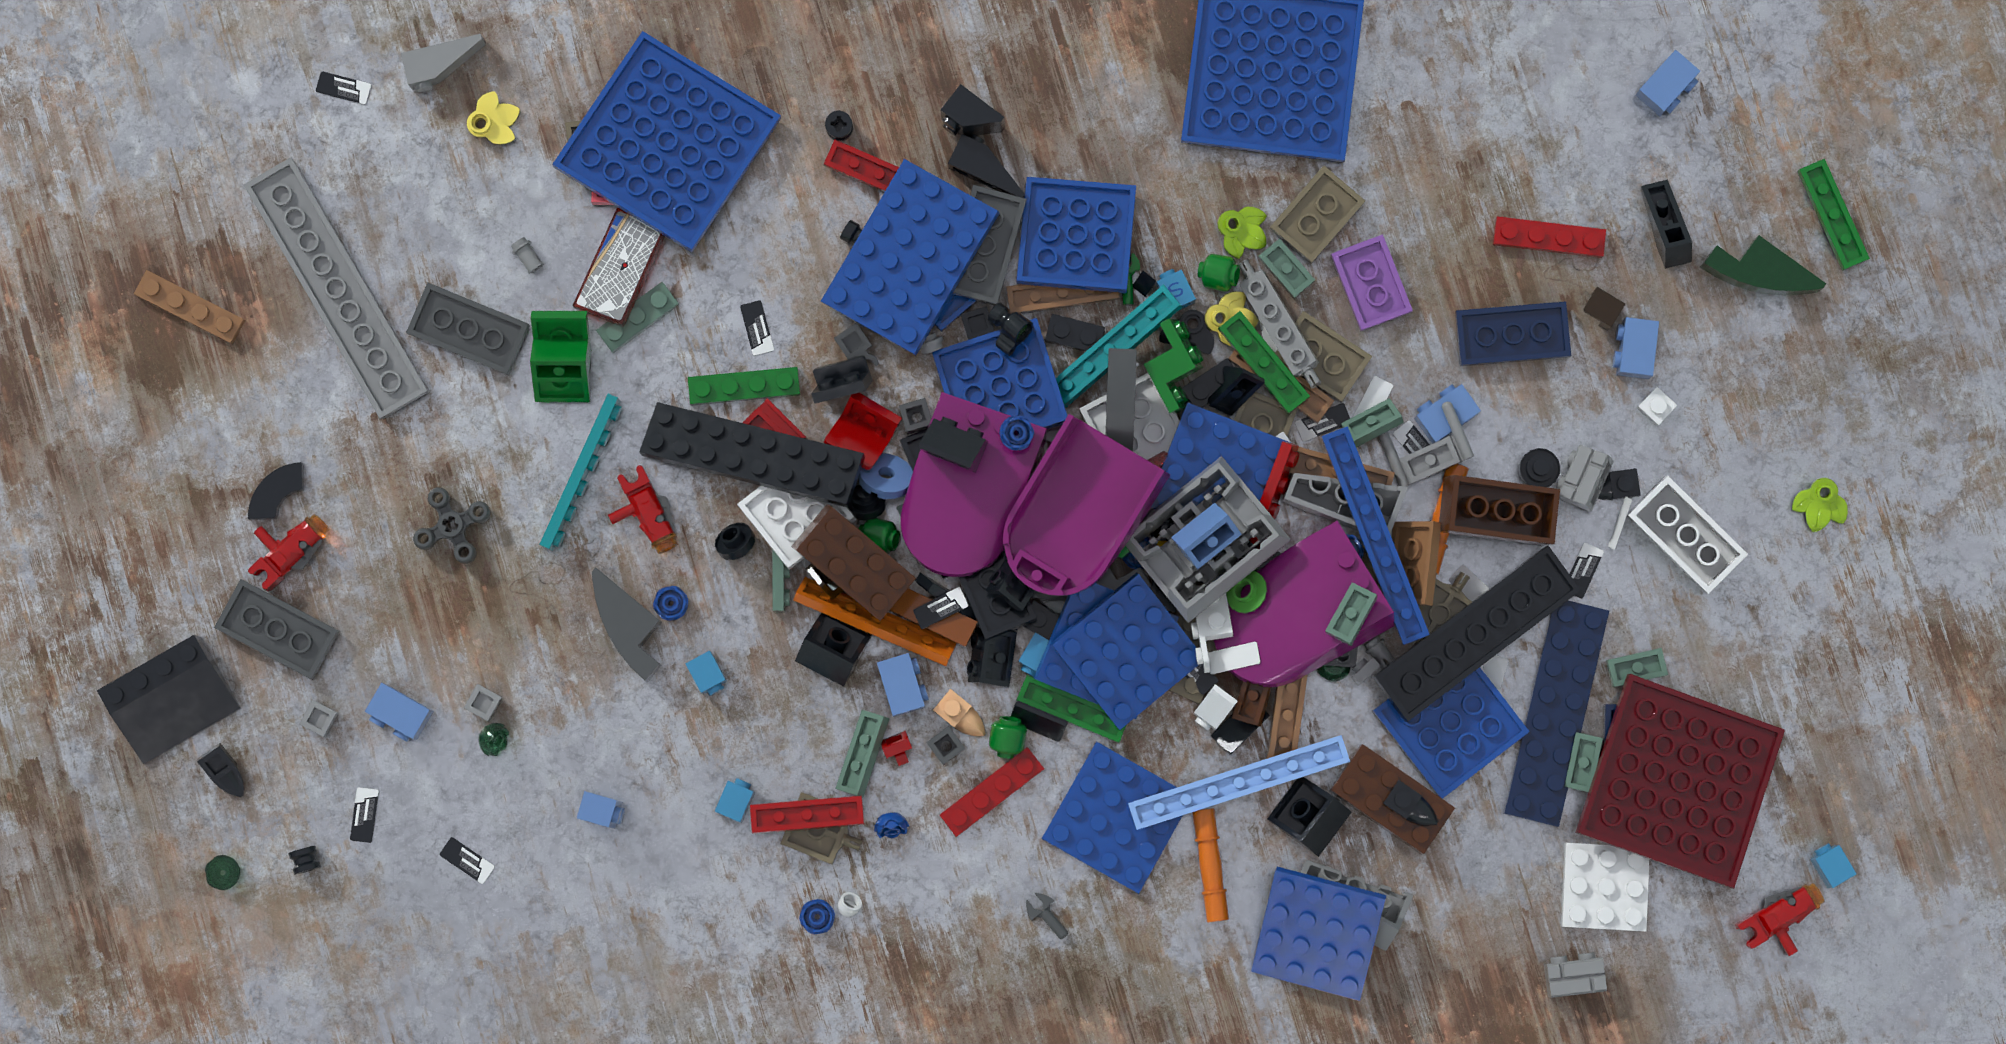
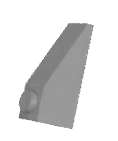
M477 34L401 53L410 88L417 90V92L431 90L433 88L432 85L441 83L486 45L483 36Z

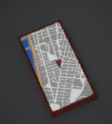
M617 208L572 306L575 309L587 311L588 314L624 327L665 236L622 209Z

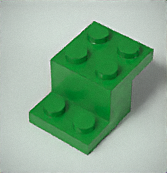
M531 311L533 343L530 366L535 402H590L589 367L591 344L587 311Z
M1169 318L1160 323L1172 349L1148 361L1144 366L1169 413H1179L1185 409V402L1188 401V398L1181 386L1177 387L1175 383L1203 369L1201 362L1204 358L1198 347H1193L1188 340L1191 334L1186 324L1178 321V319Z

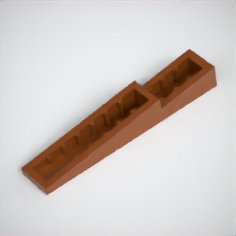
M908 588L889 611L919 625L913 610L932 601V599ZM956 612L926 627V629L966 648L978 622Z

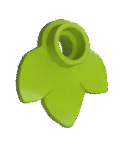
M1244 207L1240 211L1228 210L1223 212L1218 219V229L1224 235L1225 250L1231 256L1239 259L1245 248L1255 250L1264 248L1266 246V236L1259 225L1262 224L1267 215L1255 207ZM1230 219L1236 222L1234 229H1231L1228 225Z
M1829 478L1815 480L1809 489L1802 490L1795 496L1792 505L1793 511L1805 512L1806 522L1812 532L1823 529L1830 522V519L1841 524L1847 519V503L1838 495L1836 483ZM1827 487L1829 494L1825 497L1820 496V490Z

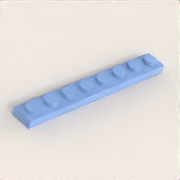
M1342 735L1133 801L1128 803L1136 830L1348 763L1350 759Z

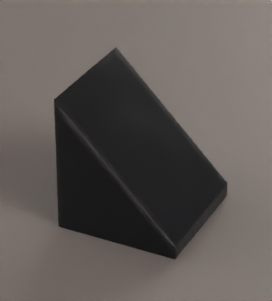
M1142 271L1134 282L1133 288L1146 297L1156 284V280L1145 271Z

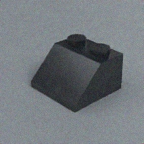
M961 84L940 110L941 120L944 123L942 126L954 136L957 133L968 137L969 134L978 136L1001 133L1005 129V117Z
M942 417L941 421L933 419L918 448L930 455L976 473L988 441L982 438L984 433L968 427L967 432L957 428L958 422L946 417Z
M821 613L804 638L795 662L844 687L864 653L872 634Z
M1305 777L1296 779L1267 820L1319 857L1352 812L1334 796Z

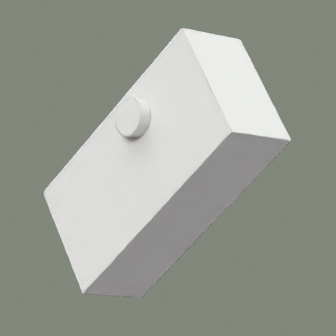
M1665 476L1627 514V517L1706 594H1709L1748 555L1669 476Z

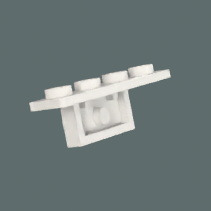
M1195 583L1192 589L1195 592L1201 586H1196ZM1205 588L1199 593H1205ZM1226 593L1195 617L1196 622L1191 623L1193 640L1199 639L1200 644L1199 648H1195L1197 664H1203L1204 673L1210 672L1206 641L1233 637Z

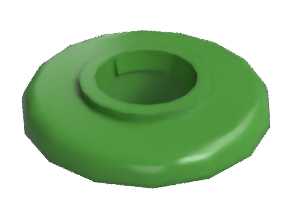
M1252 571L1226 592L1227 602L1232 609L1240 613L1255 611L1265 600L1267 593L1266 582L1262 575ZM1250 584V593L1246 597L1241 598V590Z

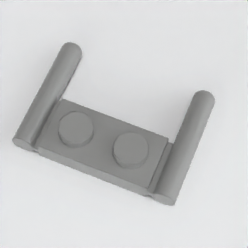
M1451 402L1443 403L1442 410L1453 433L1452 436L1400 459L1388 431L1378 436L1392 471L1395 472L1394 475L1399 486L1407 487L1410 484L1474 457Z

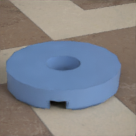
M881 454L871 470L861 469L858 480L862 488L869 494L873 492L882 499H896L907 493L913 471L910 465L900 457L891 454ZM880 475H888L891 478L886 479L881 477Z

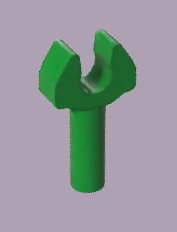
M1134 253L1131 254L1127 293H1122L1123 305L1134 304L1132 276L1135 272L1140 271V262Z

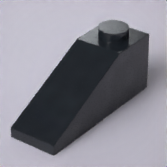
M962 134L948 162V168L995 191L1025 198L1021 188L989 147L983 144L984 140L974 134H969V137Z
M1668 179L1641 186L1656 247L1664 268L1691 263L1692 240Z

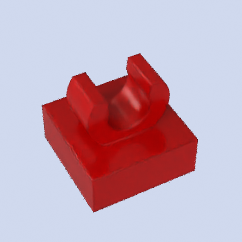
M906 730L882 740L881 746L886 759L895 756L898 766L909 762L905 751L911 749L912 746Z

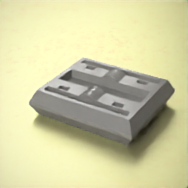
M1221 456L1144 517L1125 546L1189 623L1290 542L1291 539ZM1222 477L1226 483L1221 487L1217 485L1211 495L1210 493L1206 494L1204 500L1195 506L1192 500ZM1216 494H1220L1222 498L1216 504L1228 514L1242 535L1197 569L1183 555L1171 537L1212 505L1211 500ZM1171 517L1174 524L1167 530H1161L1159 532L1160 536L1151 538L1149 540L1150 544L1142 548L1139 543ZM1166 537L1168 540L1161 547L1156 545L1161 538ZM1252 537H1256L1258 541L1249 548L1247 543ZM1260 544V549H1254L1257 545ZM1197 581H1202L1203 585L1194 592L1192 589ZM1205 588V593H1199Z

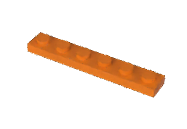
M804 577L793 599L806 607H810L944 666H947L957 644L926 628L921 629L919 625L889 612L879 621L849 595L841 592L836 598L832 599L815 580Z

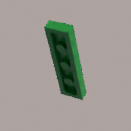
M1825 159L1799 169L1797 172L1842 271L1869 260L1868 253Z
M1241 311L1218 328L1253 373L1264 378L1265 383L1263 385L1287 414H1290L1310 398L1307 391Z
M798 367L688 377L691 406L800 395Z
M1026 675L1016 701L1057 716L1071 724L1117 743L1120 742L1126 728L1125 725L1119 730L1098 704L1040 682L1029 675Z

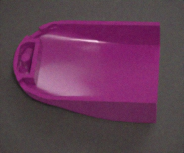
M941 392L930 424L933 419L941 421L942 417L949 418L958 422L957 428L967 432L968 427L983 432L982 438L986 439L988 444L976 473L930 455L920 449L902 506L901 532L910 554L923 567L943 576L964 577L986 567L988 568L1005 550L1003 533L1006 520L1036 469L1046 442L1047 428L1030 423L1034 429V436L1030 445L1023 450H1011L1002 443L999 435L1003 421L1010 417V415ZM1014 431V435L1017 436L1018 432Z
M1068 414L1006 520L1003 545L1010 568L1025 585L1044 594L1067 596L1088 589L1105 574L1148 513L1171 474L1078 418Z
M1335 521L1293 545L1257 571L1266 582L1267 593L1265 600L1259 608L1249 613L1237 612L1228 603L1233 637L1215 639L1214 643L1217 651L1257 642L1260 663L1229 670V672L1246 683L1263 685V687H1278L1304 677L1394 627V611L1339 522ZM1353 582L1377 594L1378 598L1352 646L1326 634L1325 630ZM1250 584L1241 590V598L1246 597L1250 593Z

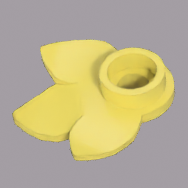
M495 91L486 93L477 101L476 111L469 115L467 128L472 135L480 138L486 137L493 144L510 143L515 140V136L509 127L517 120L520 109L511 104H499ZM479 120L486 121V125L482 129L476 127Z
M1236 291L1225 294L1219 304L1209 307L1205 313L1206 326L1210 330L1217 332L1220 341L1228 346H1231L1218 328L1236 313L1241 311L1254 328L1258 324L1256 315L1249 309L1244 308L1246 301L1244 292ZM1218 313L1223 316L1221 323H1218L1215 319Z

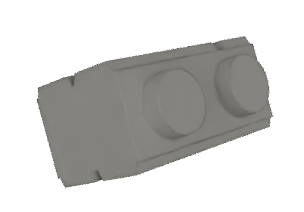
M1579 445L1577 451L1573 450L1568 458L1567 465L1570 467L1566 476L1562 475L1558 481L1556 489H1560V499L1592 512L1614 461L1612 458L1602 452Z
M1595 952L1578 954V960L1567 961V956L1550 957L1551 963L1544 964L1547 995L1549 998L1607 991L1603 958H1595Z

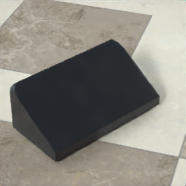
M1016 701L1011 713V717L1021 719V723L1028 730L1057 742L1062 739L1068 724L1064 719L1020 701Z
M1266 711L1262 723L1270 716ZM1232 714L1211 737L1231 755L1259 726L1233 719Z

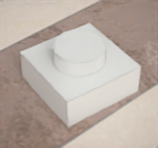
M1656 387L1637 408L1656 426H1659L1676 408L1677 404Z

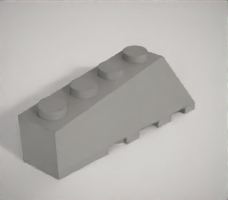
M1300 473L1292 475L1282 501L1283 503L1333 522L1338 521L1339 524L1358 531L1338 479ZM1370 483L1391 534L1408 487Z
M1306 860L1300 873L1387 895L1374 944L1386 951L1401 927L1413 894L1404 892L1403 895L1391 892V887L1381 884L1378 888L1366 884L1364 878L1358 876L1348 878L1342 876L1339 870Z

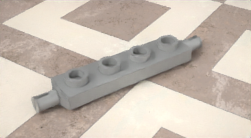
M1244 260L1243 263L1240 262L1238 265L1246 278L1240 284V287L1291 373L1295 377L1305 376L1311 389L1317 387L1315 384L1319 386L1321 381L1313 370L1319 361L1267 274L1263 270L1255 272L1249 260Z

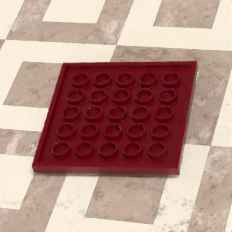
M1627 674L1575 833L1734 889L1785 730L1633 674Z

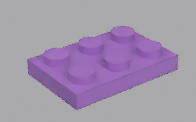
M1383 234L1331 254L1360 332L1412 313V307Z

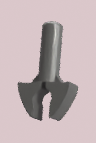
M1035 893L1042 900L1044 911L1034 909L1031 903L1026 900L1027 913L1031 921L1035 917H1040L1059 939H1063L1068 935V931L1050 911V904L1054 902L1051 897Z

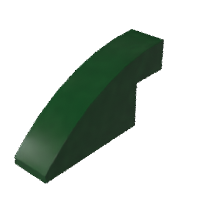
M1760 235L1752 241L1739 261L1717 245L1700 266V268L1714 277L1733 286L1770 295L1812 294L1819 292L1827 284Z

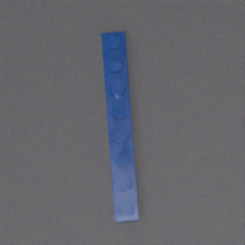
M1348 426L1321 436L1381 591L1394 611V624L1402 644L1405 645L1430 635Z

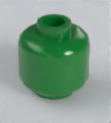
M1210 254L1204 262L1201 261L1199 263L1197 275L1198 278H1202V284L1206 289L1226 292L1232 286L1237 285L1240 276V266L1236 265L1233 257Z
M875 518L867 520L865 524L859 526L858 529L888 555L891 551L897 549L900 541V531L897 530L894 522Z
M1000 716L999 720L994 721L991 725L990 748L997 752L998 757L1012 759L1014 754L1021 753L1025 748L1027 728L1021 723L1019 718Z

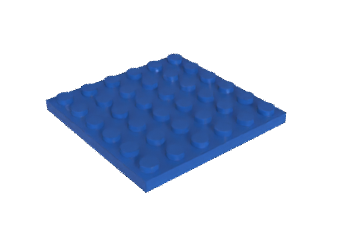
M1198 0L1181 143L1345 162L1364 0Z
M642 31L552 165L553 168L675 243L693 252L781 120V115Z

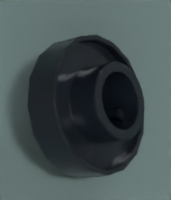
M1537 448L1530 450L1522 457L1519 463L1520 478L1526 485L1549 487L1556 482L1560 475L1559 460L1553 452L1547 449Z
M861 485L855 486L848 510L855 519L866 521L875 519L884 512L886 499L877 497L878 494L873 492L869 494Z
M745 523L731 524L718 534L715 540V548L725 560L739 559L752 549L755 543V534L749 525Z

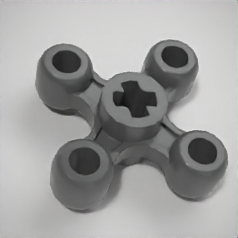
M440 487L433 488L429 492L427 499L431 507L437 510L439 520L432 528L418 529L413 536L414 544L421 550H429L440 539H449L454 545V557L458 562L462 564L473 562L477 554L476 548L467 541L465 532L471 524H481L488 521L491 516L490 507L482 501H476L465 512L458 513L451 508V497L448 491ZM442 494L443 500L440 503H436V496ZM483 508V515L477 517L475 514L476 510ZM455 519L454 522L458 524V528L456 530L452 529L450 533V529L446 527L448 521L452 522ZM428 535V541L422 544L421 537ZM468 548L469 555L467 557H462V550Z

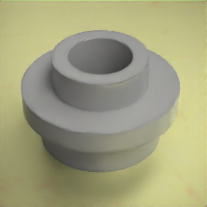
M935 333L929 334L920 348L922 355L943 348L941 343L943 337H936Z

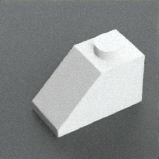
M1215 684L1193 713L1197 717L1195 722L1207 731L1210 728L1216 730L1237 703V700Z

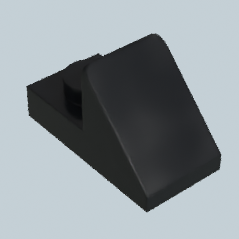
M1224 366L1225 382L1208 398L1209 406L1232 416L1265 383V380L1243 368Z

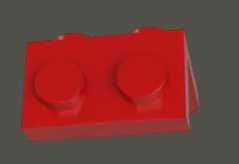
M861 393L852 394L843 413L825 437L824 444L864 453L865 460L862 468L871 470L892 440L902 417Z

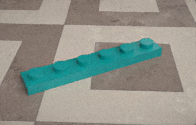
M1164 284L1056 377L1065 409L1108 372L1109 348L1135 349L1161 326L1160 323L1171 318L1183 307Z
M608 393L539 544L543 548L553 552L555 546L559 548L564 539L565 532L562 530L566 521H572L577 509L574 506L578 496H583L588 486V482L585 479L589 471L593 472L599 462L600 457L596 456L600 446L605 447L611 434L608 431L612 420L617 421L622 411V406L619 405L621 401L618 397Z

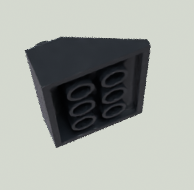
M192 635L97 690L110 716L143 764L241 709L203 639L197 635Z

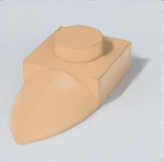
M952 689L946 693L933 709L941 718L962 733L971 736H984L986 734L979 714Z

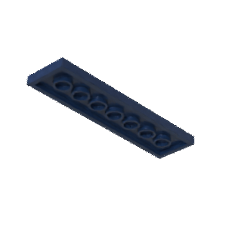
M1568 600L1550 614L1524 723L1530 732L1520 740L1503 814L1559 827L1568 787L1564 786L1575 734L1582 731L1609 610Z

